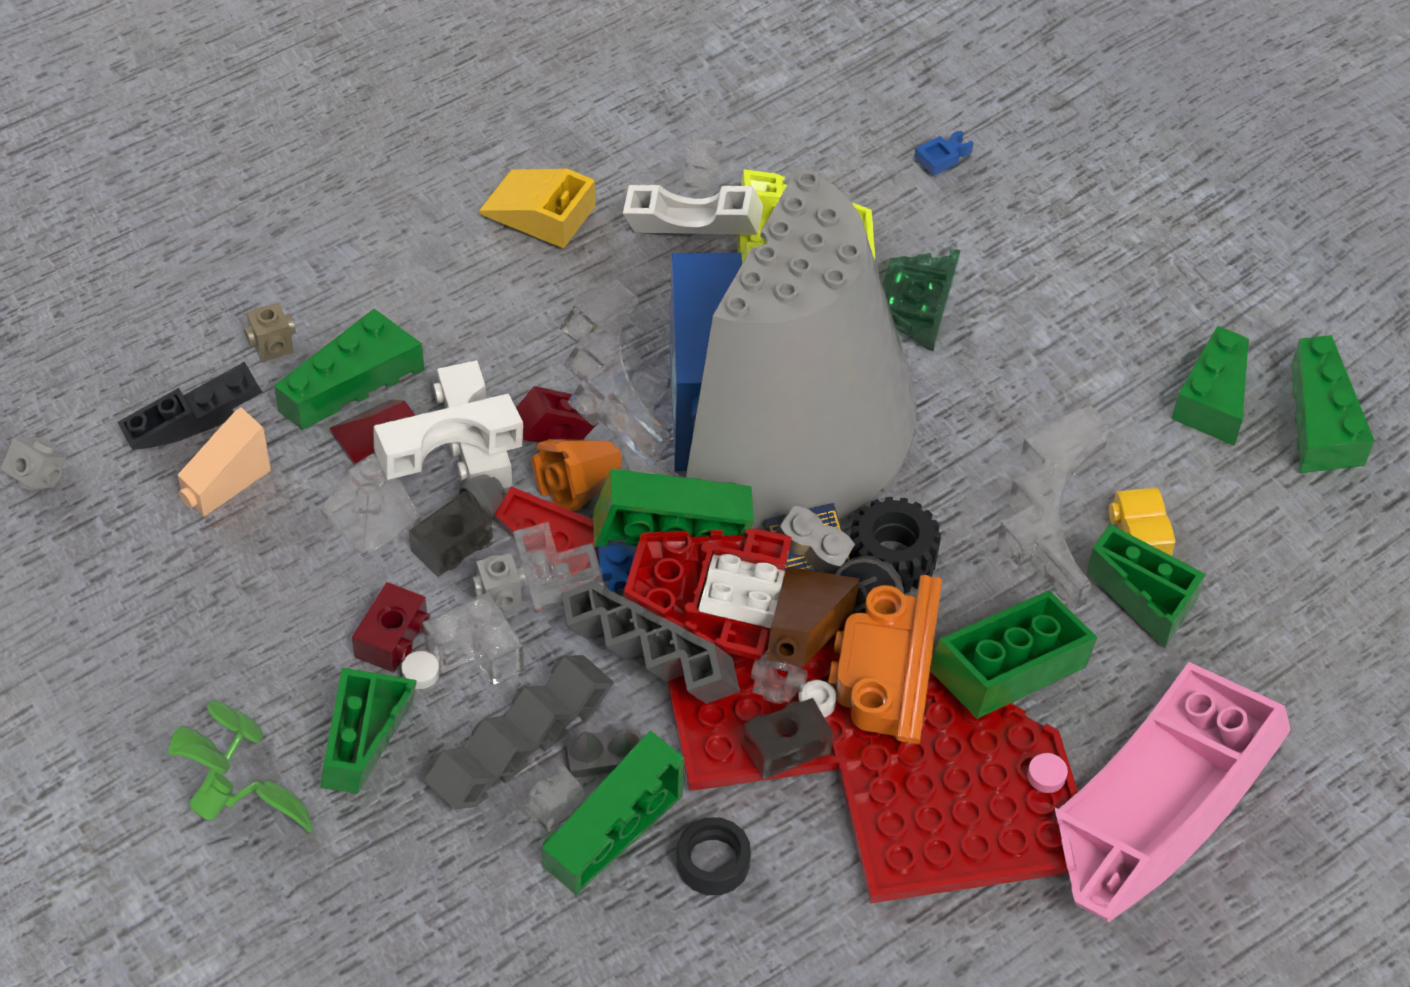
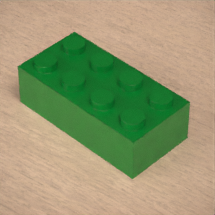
M1048 590L940 638L930 671L978 719L1086 668L1097 636Z

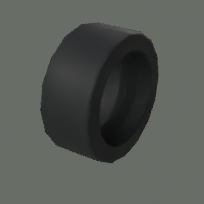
M710 817L693 822L682 832L677 845V870L683 882L693 891L705 895H723L734 891L745 881L750 869V841L744 830L738 825L720 817ZM707 840H718L727 843L736 851L737 860L728 870L709 873L699 869L692 863L691 851L699 843Z

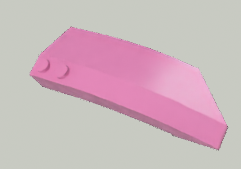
M1188 662L1147 719L1119 752L1077 794L1059 809L1055 808L1075 904L1109 923L1160 886L1183 865L1230 814L1291 731L1285 706Z

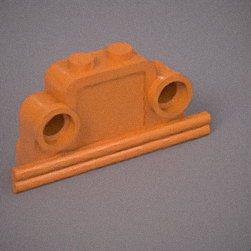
M921 575L917 597L904 595L899 589L892 586H878L867 595L866 614H852L846 620L845 630H837L834 652L841 654L839 662L832 661L829 683L836 684V700L842 706L851 708L852 722L859 729L893 735L902 742L920 744L942 585L941 578Z

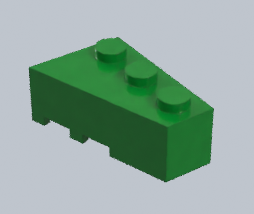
M1220 326L1216 327L1178 393L1172 420L1235 446L1243 421L1249 338Z
M1111 524L1108 525L1093 546L1086 572L1164 648L1198 600L1206 576L1205 573Z
M348 668L341 669L320 788L354 794L360 792L410 708L417 680Z

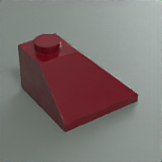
M388 400L330 427V433L364 479L383 470L374 451V426L416 415L406 401Z

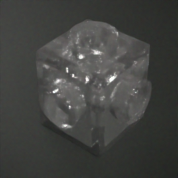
M767 650L760 660L755 659L751 673V679L755 680L753 693L763 695V699L774 703L790 702L797 691L803 692L808 671L803 670V666L766 660ZM776 668L788 671V676H779Z

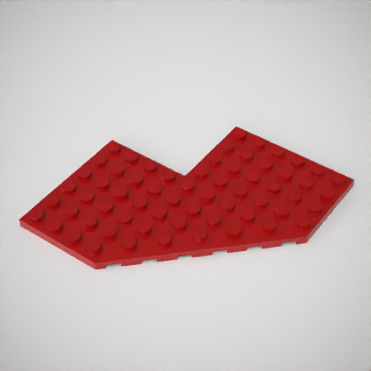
M845 624L838 631H844ZM836 633L805 666L766 660L769 637L761 661L727 653L733 658L740 692L707 704L687 691L684 675L667 681L681 755L684 757V770L689 791L838 770L870 904L1069 874L1055 808L1059 809L1078 791L1059 730L1047 723L1043 726L1026 716V711L1012 703L976 719L930 671L920 744L902 742L893 735L859 729L852 722L851 708L842 706L837 700L835 709L829 716L821 719L810 718L803 714L799 708V691L809 681L821 680L829 683L832 661L839 662L841 654L834 652ZM829 683L835 690L836 684ZM1042 753H1051L1059 756L1067 766L1068 772L1065 784L1060 790L1053 793L1038 791L1028 780L1030 762L1035 756Z

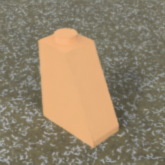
M242 407L237 409L178 474L181 489L178 494L182 502L189 509L194 507L205 517L270 472L271 468L264 428Z

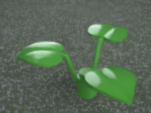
M213 699L209 701L207 708L211 716L226 728L235 731V738L225 756L217 751L215 744L198 731L188 726H180L175 730L170 739L168 754L188 757L210 768L205 781L189 801V806L194 812L207 820L213 821L225 805L233 808L237 801L256 791L267 803L303 826L309 835L312 830L309 812L301 799L293 792L271 780H265L263 784L255 781L232 795L231 790L234 786L230 780L222 775L231 767L230 760L243 736L255 743H259L262 740L263 731L252 718L220 701Z

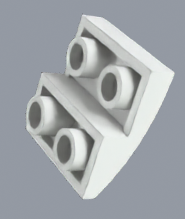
M713 554L699 611L771 628L785 571L779 570L769 563L754 564L741 561L739 557L731 554H723L721 556Z

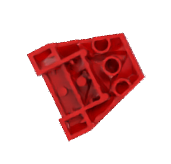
M745 529L744 535L723 536L722 530H711L710 536L690 537L688 531L641 533L625 586L624 597L686 629L688 632L711 642L726 653L761 661L771 628L700 612L701 597L713 554L719 556L731 554L739 557L741 561L754 564L769 563L777 567V569L785 571L792 537L761 529Z

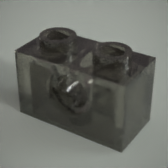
M463 492L409 530L411 552L439 577L446 571L457 568L466 557L476 550L484 549L493 539L492 517Z
M814 698L803 702L794 701L786 705L782 710L769 715L761 714L755 716L748 723L744 724L743 745L762 780L831 753L833 732ZM781 734H789L792 737H783Z

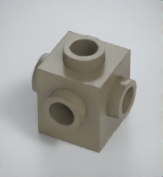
M280 303L247 312L249 326L244 327L245 336L249 346H255L261 363L294 353L291 334L296 333L295 325L291 315L284 314Z

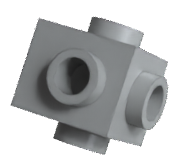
M16 437L12 440L1 470L17 479V484L26 490L37 491L43 488H54L62 475V467L67 457L55 450L56 445L46 439Z
M512 553L492 555L486 559L476 561L477 576L472 577L473 588L476 598L482 597L487 615L522 607L521 588L527 587V582L522 565L516 567Z

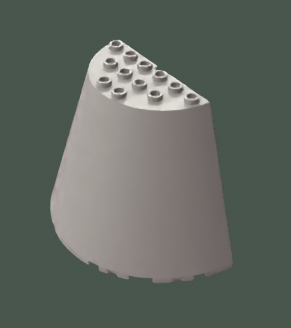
M797 167L761 230L760 237L765 239L767 243L757 248H751L713 315L686 478H699L701 480L722 483L732 482L738 485L751 486L754 523L751 529L765 531L764 522L766 519L786 515L793 506L810 509L834 503L840 523L846 521L848 515L853 511H860L864 505L869 506L872 498L879 491L883 493L899 473L912 445L916 425L917 404L913 381L862 219L852 202L837 187L816 173Z

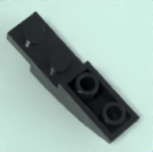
M244 361L185 395L177 388L117 423L132 450L162 446L187 439L225 423L234 413L232 409L261 394L262 391Z

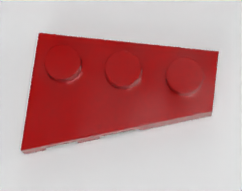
M512 486L495 513L496 521L569 586L573 589L576 588L598 548L594 547V525L592 519Z

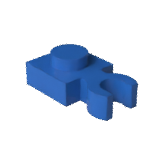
M956 131L947 141L939 136L916 147L914 157L934 176L957 165L959 157L970 155L973 151L974 142L971 140L962 144L964 133Z
M625 542L608 543V546L598 547L601 582L609 581L607 589L614 593L618 589L625 590L635 556L634 546H626Z

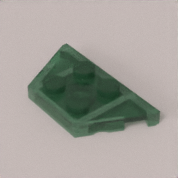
M958 249L950 250L949 256L932 258L931 253L918 254L914 257L890 258L882 284L896 329L929 351H934L960 258L961 250Z

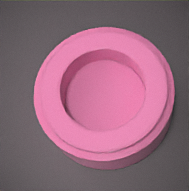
M1051 753L1039 754L1030 762L1028 780L1038 791L1044 793L1056 792L1065 784L1068 772L1067 766L1057 755Z

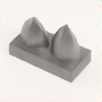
M623 729L618 732L596 735L585 731L578 737L565 739L571 779L611 773L642 740L640 729Z

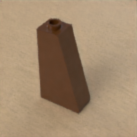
M787 567L771 624L766 660L805 666L837 630L846 623L847 618L854 614L859 578Z

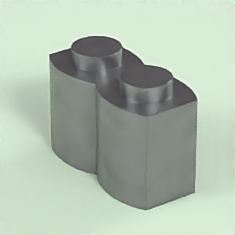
M793 506L776 531L778 534L792 537L789 552L804 555L807 562L813 568L823 573L835 574L855 546L851 538L843 531L824 525L815 513L801 506Z

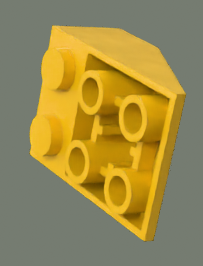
M567 168L511 169L481 207L479 214L564 249L595 208V180Z

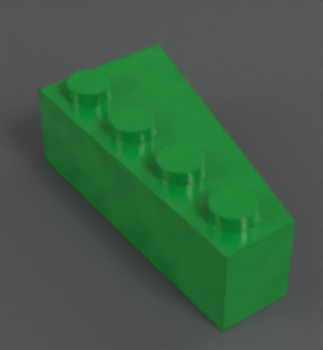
M374 308L274 385L278 412L303 430L341 411L340 406L350 401L360 402L369 397V392L383 385L388 388L398 383L401 376L410 372L415 375L425 370L422 343Z
M1332 335L1299 339L1291 363L1293 397L1296 402L1295 423H1297L1298 429L1297 450L1300 456L1298 463L1299 474L1365 466L1375 440Z
M610 469L593 510L594 547L608 546L607 540H625L626 546H637L641 533L688 531L690 537L710 536L711 530H722L723 536L744 535L745 529H751L754 523L752 487L732 482L722 483L701 480L699 478H682L665 474L634 472L627 469Z
M650 730L559 830L554 831L546 838L542 846L543 867L577 895L683 797L684 757Z

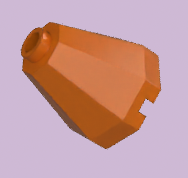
M548 439L537 444L536 450H540V452L533 455L531 461L537 489L541 495L549 494L553 500L551 503L570 511H576L581 509L603 488L610 469L620 470L622 454L617 446L607 440Z

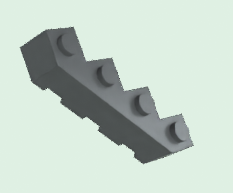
M594 581L561 593L567 626L584 638L590 639L604 633L606 647L625 660L644 654L646 669L665 682L684 675L687 691L706 704L740 692L733 658L711 642L688 632L686 629L650 612Z
M584 655L564 656L552 667V675L545 686H528L516 693L512 699V707L505 717L484 718L474 727L472 738L465 748L443 750L433 759L431 770L424 781L454 810L477 807L488 798L486 790L499 779L507 783L528 766L526 759L538 748L546 752L566 736L567 725L578 716L583 720L591 716L597 710L614 682Z

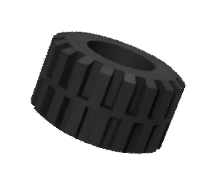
M885 497L884 502L876 499L871 501L870 507L864 505L860 509L859 515H855L853 519L850 538L855 546L849 553L850 558L868 555L882 562L886 561L894 567L901 577L904 594L909 593L911 587L919 588L921 575L932 577L933 570L936 568L941 540L939 524L937 520H932L933 514L929 510H921L922 505L916 501L911 504L908 503L907 498L900 497V501L893 500V497ZM895 541L904 544L908 548L894 550L886 548L880 543Z

